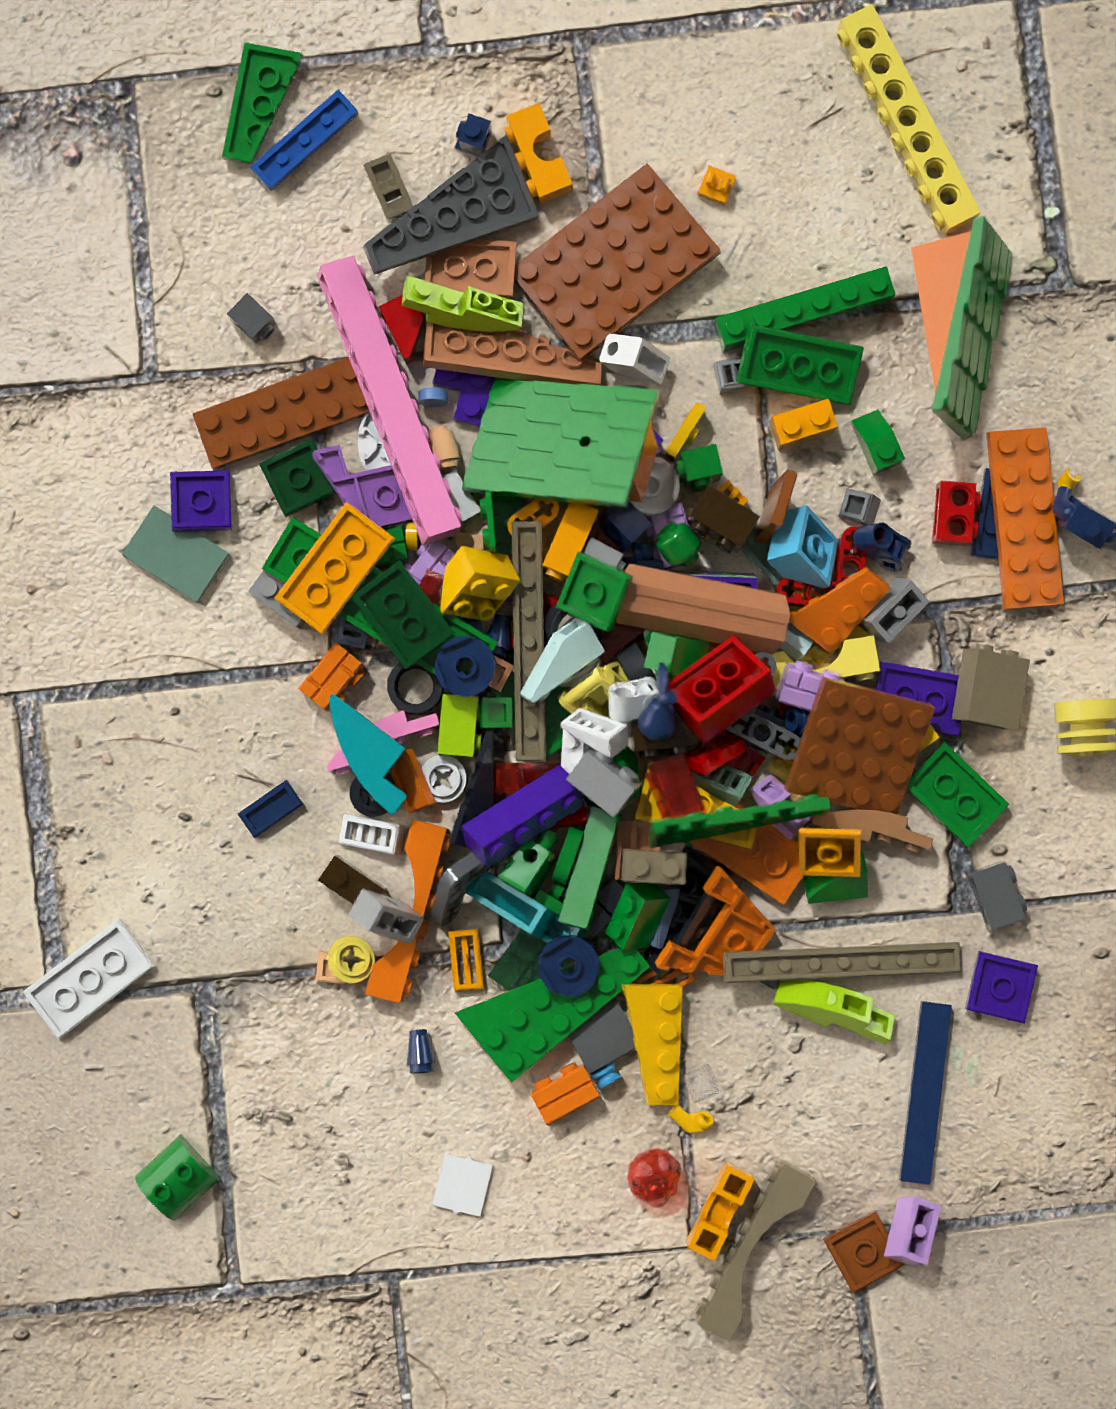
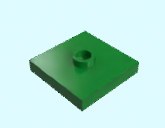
M582 551L577 552L556 608L606 632H611L634 576Z

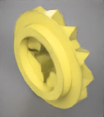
M345 936L335 941L330 947L327 956L329 971L337 977V980L347 982L348 984L365 980L370 975L372 966L375 963L374 952L371 946L365 940L356 936ZM350 948L352 957L360 961L355 963L351 970L347 962L339 960L348 956Z

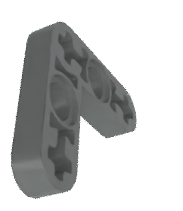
M766 652L755 654L760 660L763 658L768 660L767 666L770 667L773 676L776 669L774 657ZM757 706L740 717L741 720L747 723L749 722V717L755 719L749 726L747 735L742 733L746 727L740 724H736L734 728L731 726L725 728L728 732L784 760H793L795 758L801 740L794 733L756 715L754 711ZM759 724L766 725L770 730V737L764 742L756 740L753 736V730ZM776 730L782 733L778 739L787 742L789 739L794 740L793 746L797 748L795 753L789 752L785 755L783 753V746L775 743L774 749L769 747V744L775 739Z
M472 852L449 867L440 878L431 910V917L442 927L452 922L461 910L467 885L502 862L511 852L487 867Z

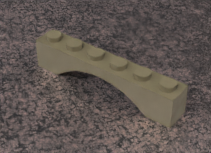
M781 1160L779 1166L774 1164L769 1171L766 1180L770 1182L764 1192L760 1190L752 1204V1207L755 1208L750 1219L745 1217L738 1230V1233L741 1235L736 1245L730 1244L723 1258V1260L727 1261L721 1272L717 1270L709 1283V1287L712 1289L707 1299L702 1297L694 1312L697 1314L696 1320L698 1325L729 1342L744 1316L742 1279L745 1265L753 1247L762 1234L776 1221L803 1207L816 1183L813 1176L784 1160Z

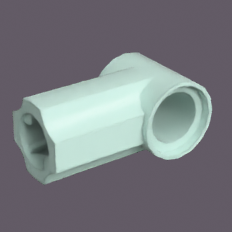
M789 623L786 629L785 642L779 649L785 651L795 661H799L814 641Z

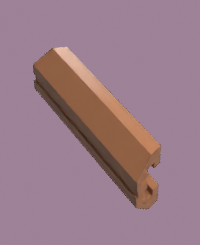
M629 564L625 570L626 573L634 577L617 616V623L719 644L734 635L749 650L774 654L785 642L790 611L786 596L783 594L637 564Z

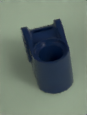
M886 523L860 526L856 529L853 536L855 547L877 562L880 567L892 572H900L902 570L904 554L906 550L910 549L912 544L907 537L900 535Z

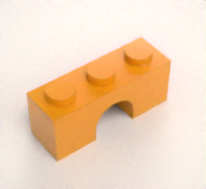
M540 103L507 115V126L503 127L510 144L515 143L518 153L515 154L521 171L526 170L530 179L525 182L532 198L537 197L539 204H543L572 192L573 184L562 157L552 161H544L539 159L534 153L538 143L550 138V127Z
M726 1160L724 1161L686 1239L687 1248L713 1261L716 1260L728 1235L727 1231L731 1219L738 1206H742L755 1178L752 1173Z

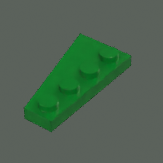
M244 42L222 153L223 160L253 165L301 63L302 53Z

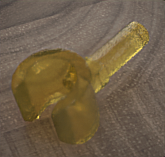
M816 643L812 650L804 657L798 659V661L808 663L813 660L820 666L829 655V652Z

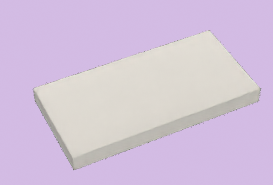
M117 919L24 990L23 993L59 1040L155 967V964L121 919Z

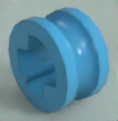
M614 1062L591 1075L592 1079L598 1081V1089L611 1084L621 1077L620 1072H615L614 1070L616 1066Z

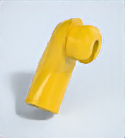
M674 1105L668 1113V1116L688 1133L707 1131L714 1124V1118L710 1113H687L679 1105Z

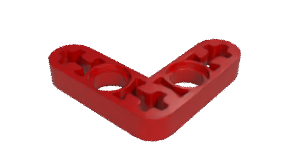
M849 527L839 536L834 582L830 581L829 587H820L825 593L835 589V585L849 578L843 572L842 567L844 563H854L858 572L865 568L866 554L859 551L856 547L853 549V555L844 556V553L848 554L851 550V542L846 541V539L851 534H854L859 527ZM783 578L776 585L775 592L786 596L788 606L805 607L812 600L811 589L819 586ZM791 584L792 590L801 591L803 585L807 586L804 592V600H801L803 594L794 593L788 598L787 592L782 591V588Z

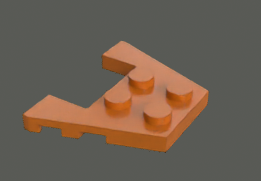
M717 866L703 889L707 894L725 902L724 907L694 952L668 941L654 963L661 970L674 968L688 973L702 971L708 972L709 975L724 976L723 952L760 951L764 949L776 929L724 870Z

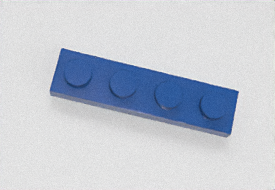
M339 89L336 90L251 165V170L272 191L359 114L358 110Z

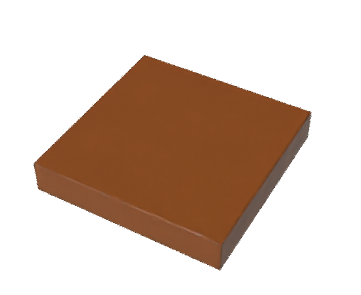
M787 469L771 486L754 541L764 544L782 527L797 479L796 472Z
M876 1210L823 1238L852 1293L905 1265L904 1263L884 1257L889 1234Z

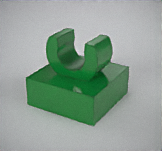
M480 698V728H512V698Z
M555 881L548 893L539 889L534 900L560 915L563 902L558 899L566 887Z

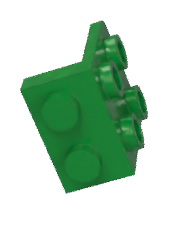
M485 491V499H480L482 521L487 520L488 528L482 529L484 550H490V553L512 555V536L508 532V521L513 514L523 508L522 497L492 496L491 491Z

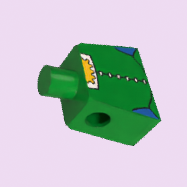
M545 829L539 833L534 842L529 840L527 843L520 845L499 875V878L534 899L557 859V856L549 851L559 836ZM538 854L537 860L532 863V857Z

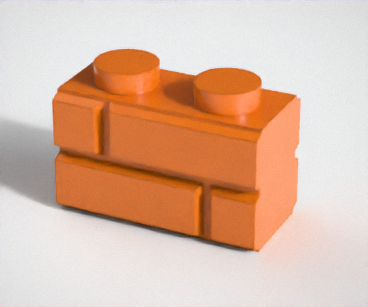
M335 642L298 689L325 711L329 712L330 696L335 694L345 701L346 696L343 693L350 685L356 687L365 675L362 669L365 665Z
M572 1062L559 1070L562 1075L552 1080L549 1076H546L533 1084L535 1089L530 1091V1094L547 1126L600 1098V1094L583 1063L577 1066L576 1062Z

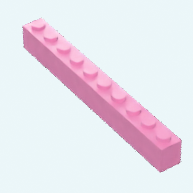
M354 256L322 264L317 275L318 281L422 546L455 536L461 528L460 524H462L460 511L457 507H453L450 499V486L447 480L442 479L439 472V458L430 449L428 430L424 425L421 426L418 418V405L414 398H410L407 391L408 380L403 371L400 372L396 363L398 361L396 349L388 343L386 324L382 318L378 317L375 310L377 306L375 296L372 291L368 292L365 284V271L362 265L357 264Z

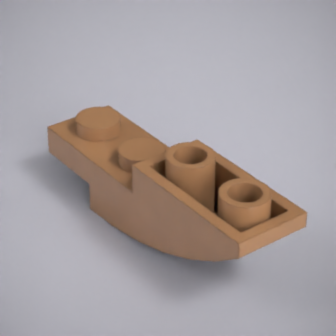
M841 810L811 817L810 824L816 825L815 829L861 830V841L869 842L872 832L876 833L875 839L892 844L893 839L904 842V849L920 853L921 849L930 850L934 839L905 829L909 817L877 810Z

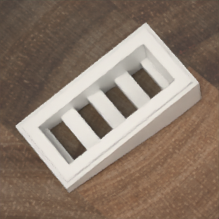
M581 708L561 722V728L610 758H613L629 744L627 725Z
M344 814L339 843L398 855L402 852L406 825ZM354 822L358 823L355 840L351 839ZM366 825H370L367 842H364ZM378 827L382 828L379 844H375ZM390 830H392L390 845L387 846Z

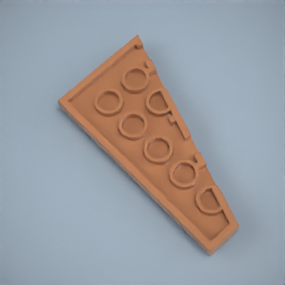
M426 322L423 367L531 382L537 380L601 386L602 363H600L599 359L588 356L581 362L569 347L565 349L551 344L550 339L541 335L539 338L524 333L525 329L522 327L520 330L487 332L456 329Z

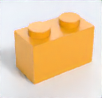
M829 399L772 416L769 421L778 450L834 433L838 427Z

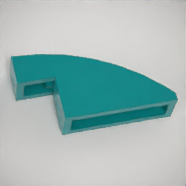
M332 694L329 702L334 730L350 768L369 794L391 815H395L408 798V795L385 777L407 749L337 695Z
M489 871L467 885L465 892L467 895L547 943L563 935H577L583 939L587 932L585 929L558 922L560 915Z

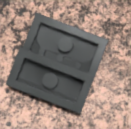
M613 997L568 1035L590 1075L635 1050L632 1026L616 997Z

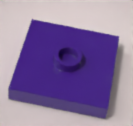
M230 470L170 472L172 532L232 530Z
M978 951L965 1009L1025 1024L1038 965Z

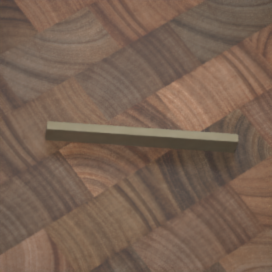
M542 521L512 522V565L520 579L519 584L513 590L516 762L546 761L545 699L531 703L520 694L544 651Z
M960 942L723 952L724 983L961 972Z

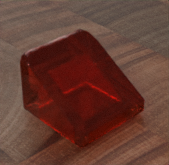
M427 568L420 587L434 604L440 606L444 575Z

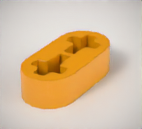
M535 499L510 517L508 521L509 534L512 536V522L516 519L523 522L530 517L532 521H542V528L547 526L558 515L559 506L557 501ZM541 502L545 505L551 503L553 506L550 510L552 515L547 517V515L542 514L536 519L534 514L540 510L539 504Z

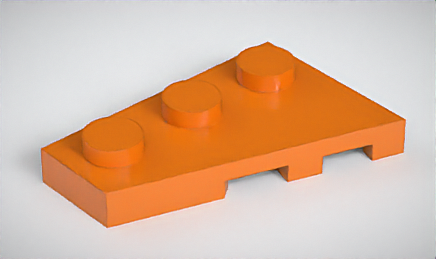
M865 567L835 585V589L820 598L818 596L800 610L790 612L789 622L832 654L891 589L890 585L868 567Z

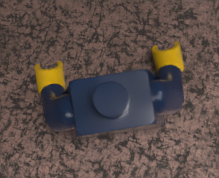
M1066 469L1057 480L1059 488L1052 506V511L1056 515V521L1063 528L1100 550L1104 546L1116 549V521L1072 495V490L1080 482L1081 476L1078 474L1075 478H1072L1069 474L1070 469Z

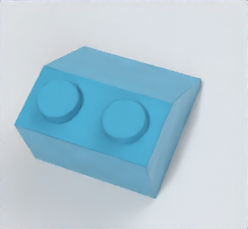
M807 505L791 509L786 512L782 527L772 536L767 561L783 578L826 588L830 586L838 539Z

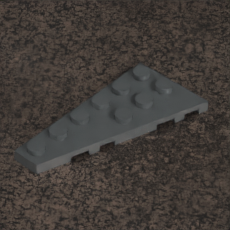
M507 135L498 140L490 149L485 150L468 166L459 170L432 191L424 200L410 208L402 217L388 225L364 244L363 249L374 275L538 219V211Z

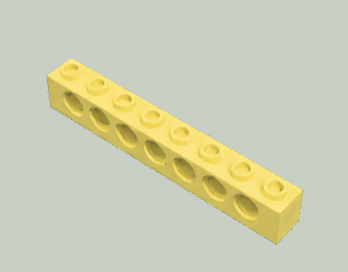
M873 4L841 19L838 31L836 32L838 41L843 48L847 47L850 52L852 68L856 74L860 73L865 81L863 87L866 95L870 100H875L879 108L877 109V115L884 126L888 125L892 133L890 139L895 150H901L906 160L904 161V166L908 175L911 178L915 177L919 185L917 191L923 203L928 202L933 212L931 213V218L935 227L942 229L944 235L972 222L980 215L981 211ZM868 39L873 47L863 48L858 41ZM882 65L886 73L882 75L876 74L872 66ZM893 90L898 93L900 99L896 101L890 100L885 92ZM899 117H909L913 125L909 127L903 126L899 121ZM913 143H923L927 151L923 153L917 152L913 148ZM926 169H937L940 173V178H930L926 173ZM944 193L949 194L953 198L954 203L951 205L944 204L940 200V195Z

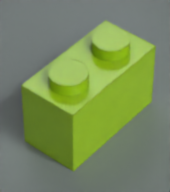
M442 695L437 754L474 758L475 751H480L482 734H476L477 722H480L479 697Z

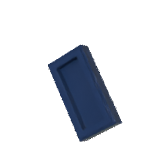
M285 780L239 812L238 816L252 836L256 838L304 805L289 781Z

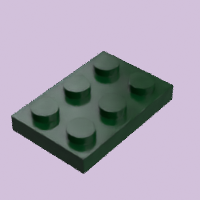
M401 560L351 596L405 669H408L455 634Z

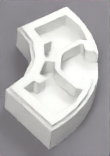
M370 412L364 415L358 432L359 457L365 471L391 465Z

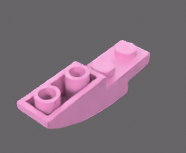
M401 711L374 724L398 743L402 744L408 742L406 736L418 733L419 738L436 733L435 727L440 726V721L437 713L408 721L406 712ZM341 749L327 765L328 772L336 771L337 776L352 772Z

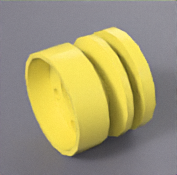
M1116 698L1054 703L1055 722L1069 724L1070 728L1069 731L1056 734V739L1070 738L1071 745L1057 746V754L1089 757L1103 756L1116 751V742L1107 743V736L1116 735V729L1106 728V722L1116 720Z

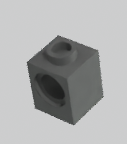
M248 293L227 313L230 320L255 344L260 339L265 341L275 330L273 327L276 324L274 318Z

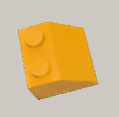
M799 828V875L860 877L861 830Z

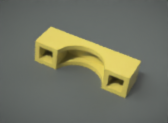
M874 635L844 640L836 659L829 666L813 671L823 673L824 669L832 670L841 674L840 679L843 680L846 677L855 676L856 681L873 679V673L880 671ZM785 651L770 654L776 661V669L773 674L775 691L778 689L786 663L795 664ZM763 658L761 661L767 666L768 660Z

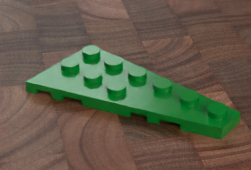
M819 794L805 796L801 798V801L790 802V800H783L772 805L752 806L734 810L733 806L716 809L715 813L703 814V812H696L685 817L652 821L648 839L652 849L824 815L829 812L831 807L828 797L820 798Z

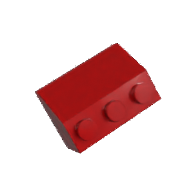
M734 635L668 682V691H674L677 694V700L673 703L674 708L685 725L704 744L776 692L772 671Z

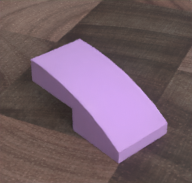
M771 774L751 790V794L758 806L772 805L778 801L790 800L792 793L787 792L784 789L785 786ZM811 818L773 825L791 841L799 834V828L809 826Z

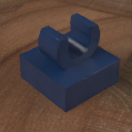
M633 543V557H624L622 560L626 563L624 570H626L629 564L663 570V560L653 558L654 545Z

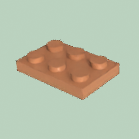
M478 239L426 257L424 281L463 293L470 286L513 300L516 241Z

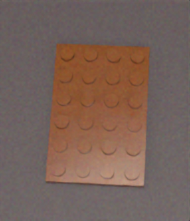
M647 163L515 265L514 281L582 362L604 345L609 334L621 332L719 256L721 250Z

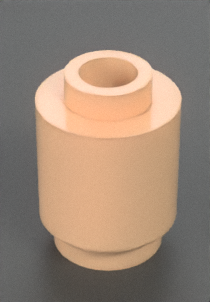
M447 426L430 429V442L428 444L432 453L435 452L439 458V471L458 467L457 460L459 459L454 431L447 430Z

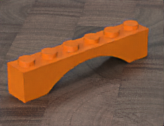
M412 819L404 849L410 860L414 876L415 897L412 909L425 917L426 910L431 911L436 893L431 891L434 881H440L444 864H440L439 861L441 853L448 852L450 835L447 834L448 828ZM422 922L411 944L398 941L384 957L373 964L365 994L401 1003L403 997H409L413 980L408 979L411 968H417L421 951H417L416 946L418 939L424 940L428 922Z

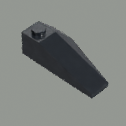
M487 728L474 766V773H472L467 785L465 800L460 806L448 841L465 848L468 847L465 844L462 826L494 806V730Z
M685 845L681 851L686 853L685 884H670L680 888V893L663 948L668 941H671L689 950L708 930L724 907L725 902L707 894L703 889L717 866L721 867L739 888L743 884L725 866L691 846ZM649 946V948H646L643 958L659 976L664 977L669 970H661L654 963L663 948L658 949Z

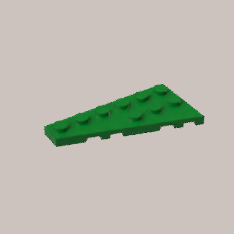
M618 948L598 956L599 968L593 986L581 995L571 997L556 994L545 986L542 979H539L454 1013L512 1083L623 990L622 984L633 982L650 965L636 949L622 950ZM573 966L562 970V972L567 970L569 973L575 971Z

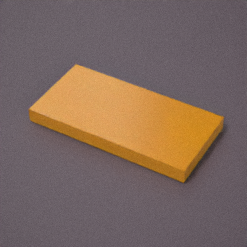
M346 502L274 599L324 635L352 598L351 596L355 594L396 538L350 503Z

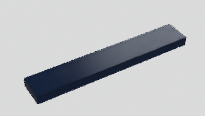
M920 1002L899 1174L900 1181L928 1185L931 1182L952 1009L950 1004Z

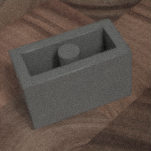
M1000 861L967 873L987 930L993 931L1026 919L1024 911H1027L1026 902L1022 894L1017 895L1013 884L1017 882V878L1011 865L1007 866L1006 862Z

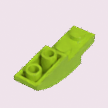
M408 276L404 282L402 306L426 313V322L456 329L487 332L520 330L522 327L523 303L470 286L463 293Z
M781 980L777 984L773 1002L774 1006L826 1028L831 1023H834L883 1045H886L891 1040L895 1015L873 1006L874 998L843 987L812 980Z

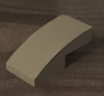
M391 153L363 164L386 219L404 213L413 207Z

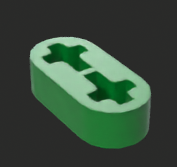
M569 827L551 880L566 884L584 831Z

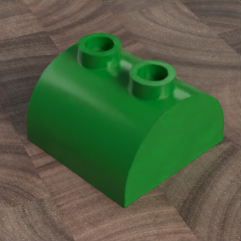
M182 1134L135 1175L136 1183L146 1198L155 1208L171 1220H176L221 1179Z

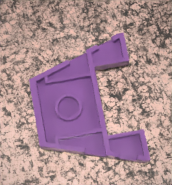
M340 445L313 451V459L344 504L346 502L350 503L381 528L413 521L391 465L348 474Z

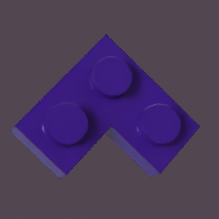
M436 369L432 382L433 385L460 392L454 421L477 427L481 426V419L485 413L490 390L496 377Z

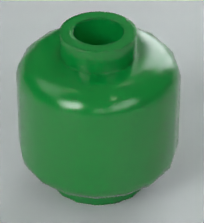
M673 521L662 528L656 535L658 538L656 548L671 566L683 564L686 567L698 558L697 551L701 542L686 523H676Z

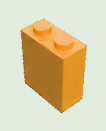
M569 502L542 564L547 579L558 584H562L564 580H567L577 552H583L598 519L599 510L583 503Z

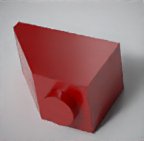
M403 295L380 305L379 309L407 365L412 362L425 325L423 317L425 313L402 306Z

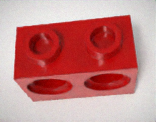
M941 480L936 484L932 543L968 546L972 543V539L977 538L978 521H974V510H978L980 506V492H976L977 483ZM953 492L963 494L965 498L963 506H957L952 502L951 495ZM951 521H957L961 524L963 531L960 536H955L950 532L949 523Z

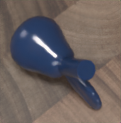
M660 662L658 666V697L652 699L638 719V728L641 734L647 739L656 742L671 739L677 731V718L673 703L677 700V694L674 691H668V674L664 662Z

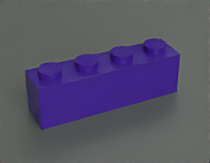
M558 765L464 824L462 830L465 844L487 867L493 862L502 859L515 848L527 843L545 829L551 828L556 822L567 815L576 812L584 805L583 794L566 780L570 774L562 766Z

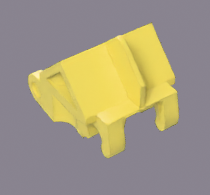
M619 661L604 667L598 666L593 670V674L569 692L564 691L559 694L558 700L561 706L571 714L581 708L611 719L609 716V687L618 682H629L630 679Z

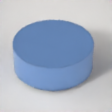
M423 388L418 393V403L427 407L445 406L448 404V392L441 388Z

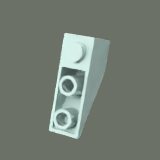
M576 617L552 634L520 692L523 698L531 703L544 700L549 696L552 689L559 684H565L572 680L577 671L583 667L593 665L598 660V656L605 652L588 622Z

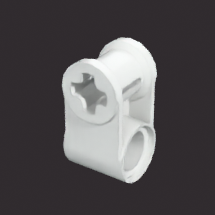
M644 677L638 680L618 682L609 687L610 718L621 723L638 719L652 699L658 697L656 679Z

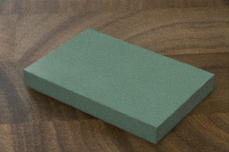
M153 505L122 553L124 557L196 603L200 601L230 554L195 531L172 532L171 516Z

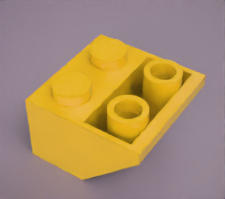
M461 546L445 567L440 605L442 614L489 621L520 582L508 555Z

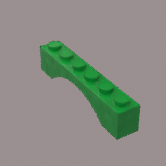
M885 266L716 317L714 327L723 353L744 346L749 323L787 330L819 319L861 311L891 302L895 296V290L888 268Z

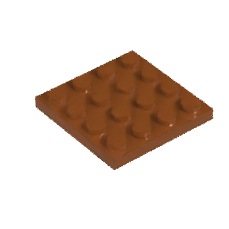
M822 676L784 789L789 793L801 796L819 794L820 798L828 797L830 803L855 809L877 810L898 814L935 707L929 703Z

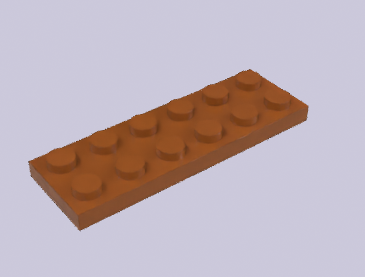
M349 357L197 411L192 413L211 468L216 470L358 419L370 411Z

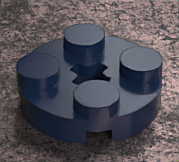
M469 636L456 637L446 642L440 649L435 662V673L442 687L453 694L464 697L473 696L484 691L493 680L496 669L495 657L490 647L480 639ZM465 657L467 661H473L474 666L470 668L471 674L466 675L464 671L459 672L457 670V666L461 664V658Z
M563 935L554 938L546 944L538 957L540 977L545 986L556 994L571 997L581 995L588 991L596 980L599 968L598 956L593 947L577 935ZM564 959L576 960L577 963L573 966L575 970L573 973H569L567 970L561 971L560 967L564 965Z

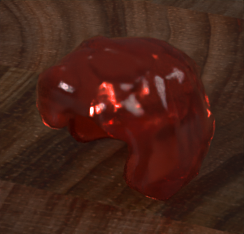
M660 1148L639 1153L628 1165L627 1180L632 1195L636 1199L650 1204L652 1207H663L669 1198L678 1191V1181L681 1174L680 1163L673 1155Z

